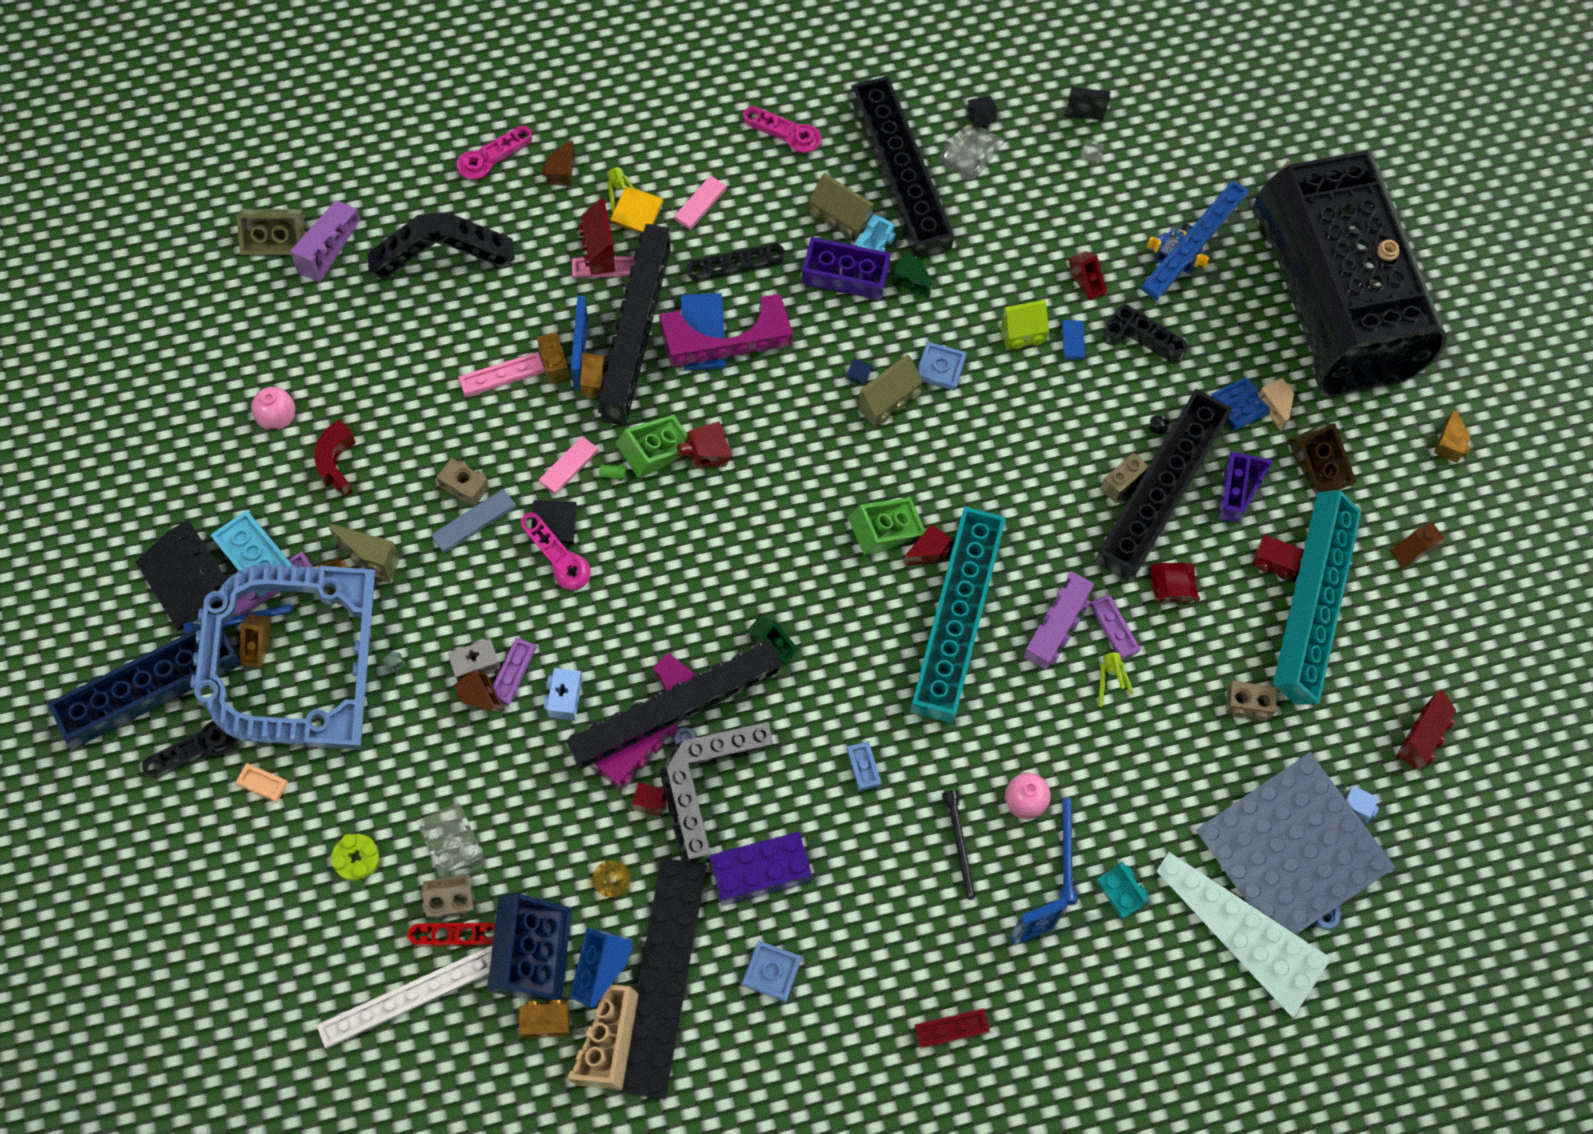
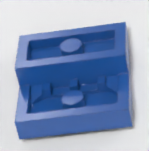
M1246 377L1211 394V397L1233 408L1227 423L1234 431L1270 414V408L1258 396V389Z

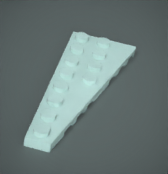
M1169 852L1157 872L1277 1002L1294 1017L1331 958Z

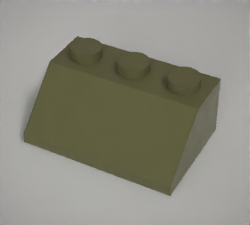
M823 173L809 199L808 212L813 217L824 221L830 228L838 230L846 238L856 242L859 235L865 231L867 223L872 217L873 203L831 176Z
M242 209L236 214L240 255H291L290 251L305 235L303 209Z
M908 354L860 390L858 411L874 427L879 423L886 422L893 412L902 410L910 399H916L922 392L923 381Z

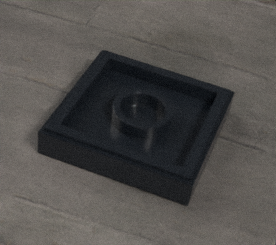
M1071 87L1065 117L1104 121L1111 91Z
M533 500L532 513L540 517L562 544H574L577 502ZM532 518L531 529L537 526L535 518ZM539 530L537 534L542 540L540 543H549L548 538L550 536L545 537Z

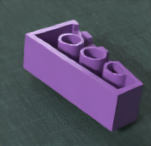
M335 200L293 247L290 253L298 274L316 282H321L360 222L359 213L356 208Z
M1072 571L1069 573L1064 588L1061 587L1053 607L1050 606L1044 617L1043 624H1040L1026 648L1024 658L1047 670L1050 663L1052 665L1056 663L1060 656V653L1057 651L1060 646L1065 647L1071 637L1068 635L1070 629H1076L1081 620L1078 615L1081 611L1085 613L1091 603L1088 598L1094 583Z

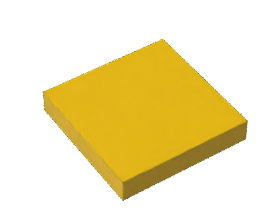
M626 186V190H623L610 221L612 224L640 233V231H644L645 224H654L663 204V198Z

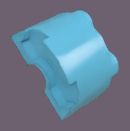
M873 214L867 223L865 231L859 235L854 246L886 252L887 244H892L896 233L893 232L895 224Z

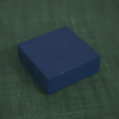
M853 358L846 374V379L866 385L873 365Z

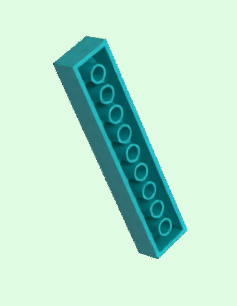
M1341 490L1317 493L1316 501L1313 505L1312 518L1309 522L1307 539L1305 540L1303 557L1300 561L1296 587L1291 600L1290 613L1287 617V626L1282 639L1283 643L1280 655L1278 656L1277 669L1273 677V686L1295 705L1320 703L1362 511Z
M964 506L910 713L954 723L1006 521L1004 516Z

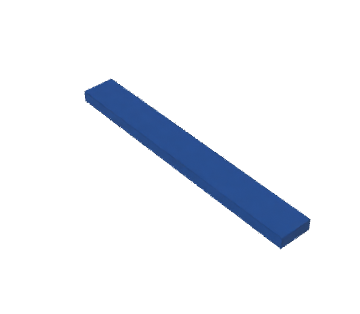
M1232 180L1144 282L1140 290L1157 301L1245 199L1249 190Z

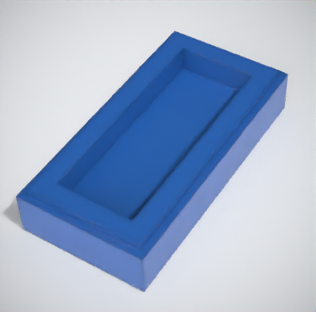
M1062 321L1063 360L1085 359L1083 321Z

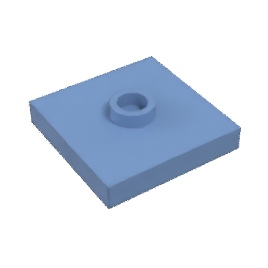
M927 342L918 368L922 381L955 391L967 352Z
M758 940L741 986L786 1002L802 956Z

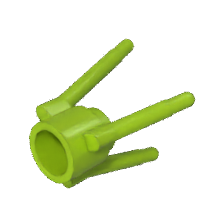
M619 167L612 168L607 174L609 181L606 183L609 188L612 213L615 211L613 187L626 190V184L628 187L634 188L628 177L624 175L623 170Z
M1114 652L1104 655V663L1100 664L1099 707L1103 706L1106 671L1109 675H1117L1121 689L1125 688V682L1131 695L1134 694L1124 662H1122L1119 653Z

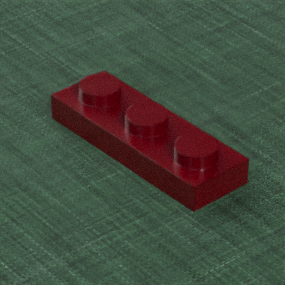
M984 1008L914 1025L920 1049L990 1033Z

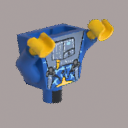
M1183 224L1181 229L1174 227L1171 228L1169 233L1165 232L1157 238L1151 237L1146 248H1152L1157 253L1154 262L1161 264L1192 226ZM1203 248L1186 266L1183 272L1191 274L1193 267L1198 265L1203 266L1205 269L1207 268L1209 257L1204 254Z

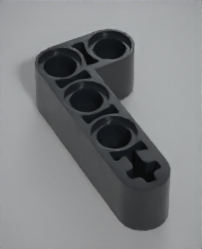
M1122 305L1108 320L1102 335L1103 341L1108 345H1117L1124 335H1127L1165 360L1175 364L1183 360L1188 348V344L1183 338L1129 305Z

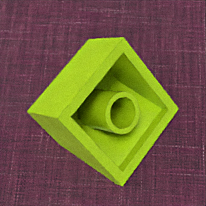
M1045 300L1005 307L1000 330L1006 349H1020L1027 345H1040L1047 341L1049 325Z

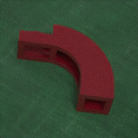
M339 419L331 424L318 439L314 459L324 485L327 487L331 484L337 493L341 491L347 497L353 491L349 482L337 469L336 465L340 455L356 442L352 432Z

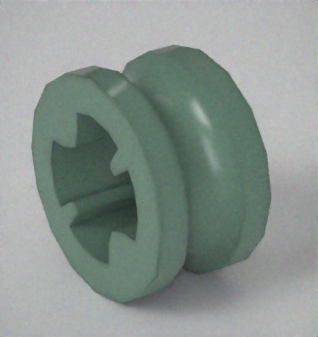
M400 652L389 654L382 660L388 673L398 671L404 667L405 661L401 659L402 655Z

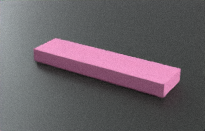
M634 256L614 257L615 272L591 275L590 268L585 267L584 258H572V278L628 277L630 275V268L632 265L635 266L636 260H634Z
M535 352L459 376L458 378L466 398L545 373V368L539 352Z

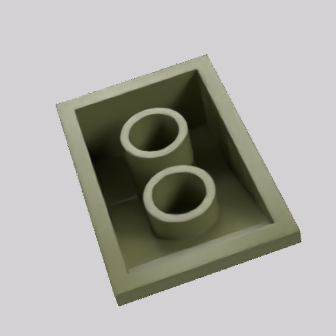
M330 524L329 529L336 545L361 569L375 570V581L383 582L384 580L391 582L400 560L393 541Z

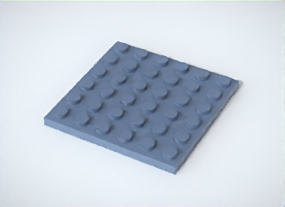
M1311 752L1196 829L1245 901L1295 935L1396 868Z

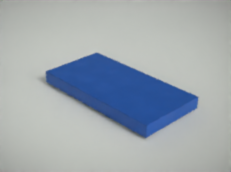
M722 293L681 295L682 317L686 323L703 335L713 338H724ZM726 358L707 360L703 363L684 365V370L726 369Z
M577 296L571 362L574 390H581L582 355L586 351L588 311L585 296Z
M1063 897L1021 915L1009 937L1012 945H1017L1054 929L1069 905L1066 898Z

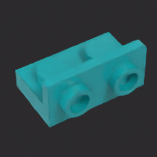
M1120 862L1114 869L1097 878L1096 882L1119 917L1123 920L1144 907L1149 900L1145 888L1142 885H1138L1134 879L1135 875L1128 865L1125 866L1123 862Z

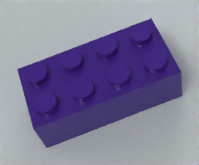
M811 237L802 269L801 284L881 300L889 270L891 253Z
M800 831L710 855V865L721 906L807 884L812 880V873Z

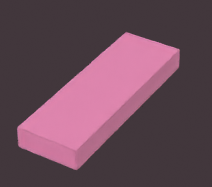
M710 175L674 216L675 221L691 230L726 191V185Z
M582 436L539 479V482L556 495L599 452L598 448Z

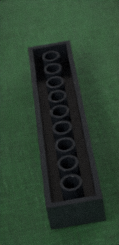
M889 76L852 84L851 103L912 255L920 258L951 250L954 233Z
M645 224L644 231H640L638 240L640 247L635 249L634 254L636 263L635 266L632 265L630 268L629 277L631 282L627 283L625 288L626 301L622 300L620 308L622 316L616 322L617 336L612 338V355L608 354L606 361L608 370L602 376L601 384L604 386L597 395V403H599L598 413L601 414L602 422L627 426L671 252L669 227Z
M1198 389L1194 390L1101 546L1094 563L1133 583L1233 410L1232 407Z

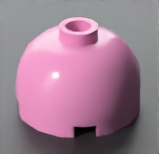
M264 388L252 400L251 409L254 420L260 427L266 430H270L269 428L283 429L295 417V403L288 392L281 388Z
M1029 772L1014 777L1007 785L1004 795L1009 811L1016 817L1030 820L1044 814L1049 806L1051 797L1049 785L1039 775Z

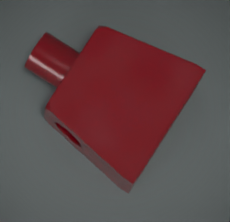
M720 421L689 431L685 443L678 444L677 446L678 455L680 457L690 456L691 462L695 467H726L732 457Z

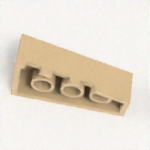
M611 985L602 996L595 1012V1020L586 1033V1041L582 1050H579L577 1054V1062L573 1071H570L567 1078L576 1086L622 1090L639 995L630 986Z

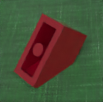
M1084 251L1068 259L1073 278L1088 300H1092L1107 292L1096 254Z
M931 524L906 553L904 564L910 566L938 563L942 557L944 559L947 558L952 551V538Z

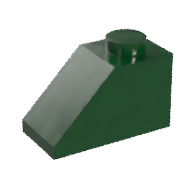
M903 253L893 272L892 282L929 298L932 282L923 261L914 255Z
M758 616L746 631V634L756 645L771 642L783 665H786L799 649L774 619Z

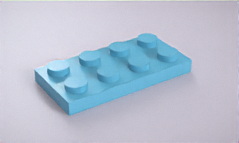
M247 510L210 535L238 571L254 565L293 566ZM270 590L255 591V592L257 593V595H258L259 597H262L264 594H266V593L269 592Z

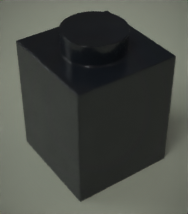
M986 96L968 100V108L965 110L966 118L970 120L973 127L996 123L997 106L992 97Z

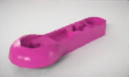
M754 106L746 108L743 112L744 123L747 126L788 142L791 148L798 153L806 154L813 152L820 145L821 134L818 129L811 125L796 124ZM749 114H756L757 118L749 119L747 116Z
M519 126L483 146L480 150L463 153L457 161L458 171L463 177L470 180L483 178L488 174L493 165L532 142L531 129L527 126ZM521 133H526L528 137L525 139H521L518 137V135Z
M535 513L525 514L521 519V526L551 562L557 583L567 590H578L584 587L591 576V568L587 560L580 555L568 551ZM529 518L537 520V526L533 529H528L525 526V522ZM539 530L545 537L550 536L548 544L544 542L540 544L542 540L537 534ZM572 567L573 570L574 568L578 569L576 571V577H573L572 575L571 577L567 576L569 574V568Z

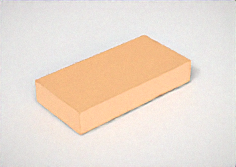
M246 763L235 784L278 803L288 785V781Z

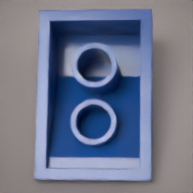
M587 927L569 998L594 1008L626 966L628 958L632 953L633 940L612 932Z

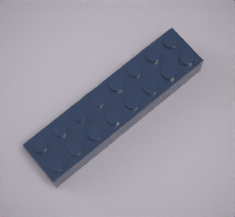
M201 627L48 702L47 704L65 742L72 749H75L195 689L191 688L192 674H196L197 666H193L194 652H199V644H196V632L201 630ZM223 627L218 677L242 665Z

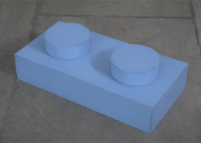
M869 741L848 746L847 753L859 791L881 786L880 776Z

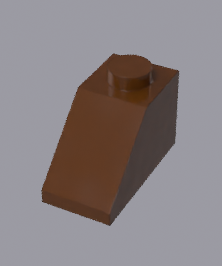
M573 141L567 142L547 157V165L543 164V177H546L547 185L571 186L575 156Z
M1430 522L1414 531L1392 548L1390 552L1401 567L1404 568L1436 550L1445 538L1434 523Z
M473 670L454 684L457 691L456 695L463 704L499 712L505 710L486 672Z

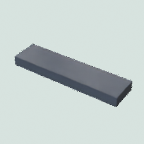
M502 489L431 534V537L444 554L515 509L516 504L507 492Z

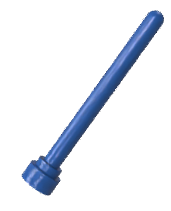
M286 604L234 616L229 622L223 624V628L241 624L249 614L273 617L293 611V606ZM193 622L184 623L185 634L201 627V624Z
M1064 797L1062 800L1063 888L1059 893V899L1065 897L1069 904L1068 906L1078 903V894L1073 888L1071 798Z

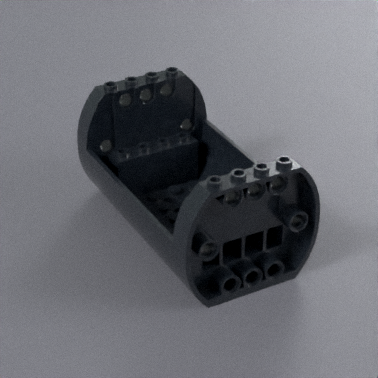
M1366 150L1290 164L1270 178L1255 199L1253 216L1261 236L1271 243L1314 357L1312 372L1320 392L1326 397L1404 383L1428 368L1439 357L1446 346L1447 335L1373 155ZM1354 226L1359 229V232L1351 231L1350 227ZM1393 240L1398 244L1399 255L1395 260L1386 261L1378 255L1377 248L1381 242ZM1357 244L1365 246L1367 250L1359 249ZM1364 262L1371 263L1374 268L1366 267ZM1371 280L1380 282L1381 286L1373 285Z

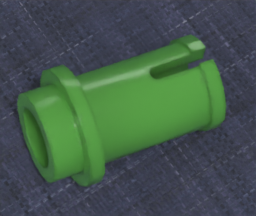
M601 464L599 476L600 478H615L618 481H622V479L627 477V467L623 466V464L619 466Z

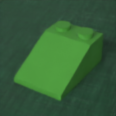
M670 415L625 429L616 446L639 478L654 473L681 458L678 455L677 446L678 444L685 443L688 434L675 415Z
M911 497L862 504L847 517L864 555L880 553L917 540L925 532Z

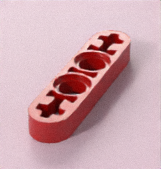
M417 923L409 928L407 936L411 944L416 947L492 946L494 936H492L491 940H488L486 936H479L480 940L476 941V929H479L480 934L488 933V929H492L494 933L495 924ZM429 929H432V941H429L428 936H421L419 941L413 936V934H417L418 930H421L423 934H430ZM440 929L449 931V937L445 941L436 939V933ZM464 929H470L473 932L472 938L468 941L460 939V932Z

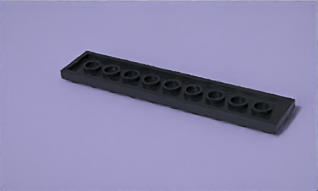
M661 857L636 991L639 995L622 1090H618V1093L666 1100L707 871L706 864L682 862L681 860Z

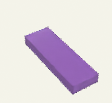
M1108 594L1092 601L1090 607L1114 651L1121 655V660L1139 653L1141 649L1111 595Z
M515 638L493 684L502 704L510 706L537 648L535 644Z

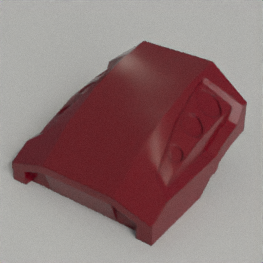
M1150 564V580L1155 603L1167 604L1170 601H1179L1180 603L1188 604L1193 602V600L1194 602H1199L1200 597L1196 587L1193 564Z

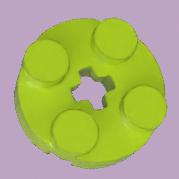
M347 834L343 836L342 840L335 845L331 857L332 866L338 875L352 882L361 881L360 879L371 876L376 871L380 862L377 846L371 838L362 834ZM359 852V856L362 857L361 860L351 863L352 859L350 856Z

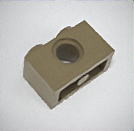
M453 458L448 461L436 477L440 488L472 507L477 505L489 489L487 477L482 472H475L465 462L461 460L456 461ZM468 479L466 483H460L461 480Z

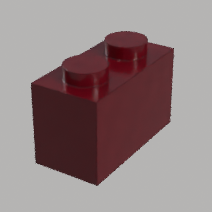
M1263 535L1258 543L1251 565L1261 571L1277 574L1282 579L1293 580L1299 570L1304 549Z

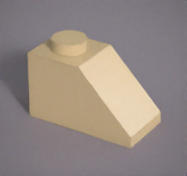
M1281 378L1261 388L1258 394L1270 408L1269 416L1280 430L1284 429L1289 420L1294 397L1292 387Z

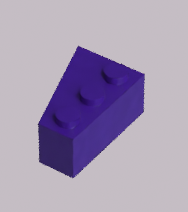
M1235 452L1230 453L1225 463L1217 519L1239 523L1273 460Z

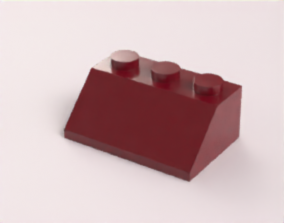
M603 198L581 215L582 224H578L579 235L584 236V239H581L582 251L587 252L584 255L585 267L590 268L591 275L615 272L613 240L605 199Z
M1439 689L1425 704L1396 754V757L1418 770L1432 763L1436 756L1433 754L1435 748L1439 749L1446 738L1443 736L1445 730L1449 731L1456 721L1453 719V716L1457 710L1443 690Z

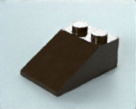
M1336 423L1323 424L1288 439L1294 458L1316 496L1319 492L1340 490L1357 483Z

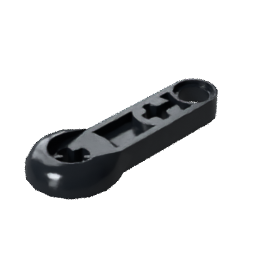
M212 720L198 734L147 757L143 761L142 770L151 778H159L204 756L225 755L233 750L238 739L225 733ZM217 733H220L222 735L220 741H217L215 739L217 738ZM177 752L179 754L178 760L174 761L172 759L174 758L173 754ZM157 761L160 763V767L156 772H149L148 768L152 762Z

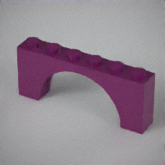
M781 294L760 297V316L755 325L745 333L731 338H713L695 331L686 323L680 311L660 314L659 328L670 366H684L695 362L703 363L712 359H725L729 356H742L747 353L764 352L769 349L791 346L793 332Z
M668 652L653 667L654 677L662 684L665 692L671 690L672 686L679 682L685 683L691 680L695 675ZM681 722L592 764L590 767L620 790L623 786L626 787L632 782L634 773L638 769L642 770L648 764V758L653 753L657 754L664 746L663 742L668 736L673 737Z

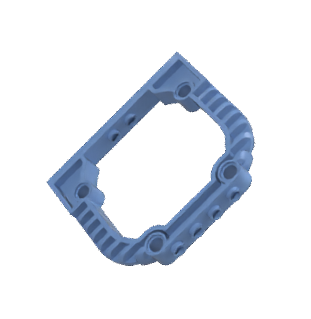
M270 564L254 565L236 572V574L224 582L219 591H213L205 597L204 606L199 608L198 622H202L201 630L196 632V644H199V652H194L193 666H197L196 674H192L191 688H195L194 692L198 703L207 707L211 718L221 730L232 737L250 742L305 745V747L361 750L375 570L331 566L311 568ZM332 587L336 592L332 595H327L324 593V590ZM263 590L319 594V598L323 603L333 605L338 602L353 617L362 618L360 641L355 640L354 654H359L358 663H353V676H357L355 700L345 699L339 706L328 713L321 709H314L309 712L306 719L251 716L239 713L226 703L227 692L225 685L217 675L223 624L233 618L237 600L251 592ZM215 601L223 603L219 609L211 608V604ZM205 689L214 691L213 695L209 698L202 697L201 693ZM316 718H322L325 722L321 727H314L312 721Z

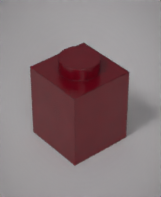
M638 782L632 803L633 810L660 816L661 811L666 810L667 807L664 788Z

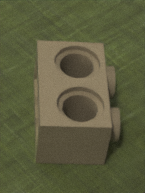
M1133 452L1104 478L1100 490L1116 503L1141 481L1149 466Z
M1232 681L1227 688L1226 713L1232 714L1234 717L1250 716L1259 721L1271 719L1276 710L1277 688ZM1235 697L1243 699L1244 704L1238 703ZM1258 701H1263L1266 707L1260 706Z
M470 875L423 881L422 895L426 917L440 918L446 914H465L474 910V895ZM457 894H463V895H465L466 897H464V898H457L456 895H457ZM438 897L441 898L442 901L435 902L432 899Z

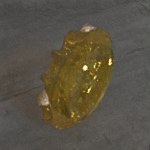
M605 861L596 868L593 875V883L600 894L605 897L616 898L618 895L624 894L628 886H630V873L628 868L619 861ZM606 872L611 876L618 874L616 877L618 886L613 883L606 884L608 881Z

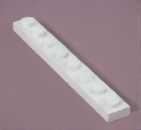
M492 946L316 1025L325 1048L332 1047L489 975Z

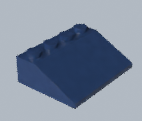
M519 893L499 896L487 991L506 996L546 1001L562 1000L572 908Z

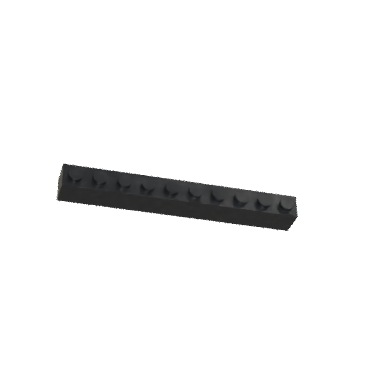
M771 642L766 644L759 643L751 651L745 654L743 652L739 653L726 663L720 662L706 673H697L691 680L685 683L679 682L673 685L671 690L664 693L658 692L644 703L642 701L637 702L631 706V709L623 713L621 711L617 712L605 722H596L582 733L580 731L573 733L569 736V739L565 740L567 748L580 771L781 673L783 664Z

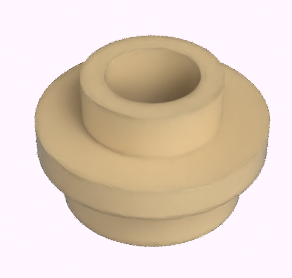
M1386 240L1379 244L1377 253L1382 259L1392 261L1399 255V246L1393 240Z

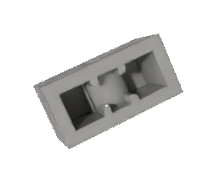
M480 639L475 641L473 645L467 647L460 646L448 653L457 682L473 670L486 672L487 675L501 670L491 639Z

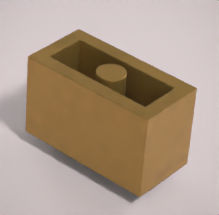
M557 332L538 336V348L549 385L569 380L568 366Z
M551 1000L549 1004H540L539 1001L525 1002V1005H519V1035L521 1039L570 1037V1008L568 1003H564V1000Z

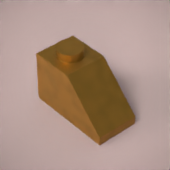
M583 353L580 380L582 396L594 399L597 397L598 392L602 391L604 386L601 384L602 376L606 372L603 355Z
M1453 410L1446 420L1433 452L1455 463L1461 457H1466L1471 447L1467 445L1470 435L1457 411Z
M249 614L241 623L240 662L242 665L263 667L271 636V617Z

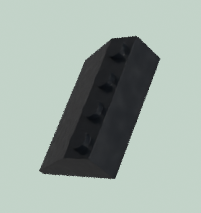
M189 519L169 530L135 562L178 631L184 628V623L198 620L199 608H203L205 597L213 591H219L224 582L227 581ZM215 601L211 604V608L217 609L223 603Z

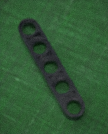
M769 244L693 260L687 266V274L691 280L701 281L777 265L784 260V248L780 244ZM772 251H779L781 255L774 258L770 253ZM752 255H759L761 260L754 262L750 257ZM733 259H739L742 263L734 266L730 262ZM719 263L722 267L719 270H714L711 268V265ZM699 267L702 269V272L693 274L691 269Z

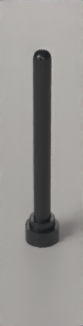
M958 790L947 791L941 794L942 800L950 812L966 898L973 900L975 898V891L958 811L959 802L961 801L960 792Z

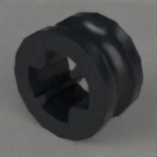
M1164 416L1151 417L1149 430L1155 434L1166 433L1168 431L1167 425L1169 424L1168 418Z

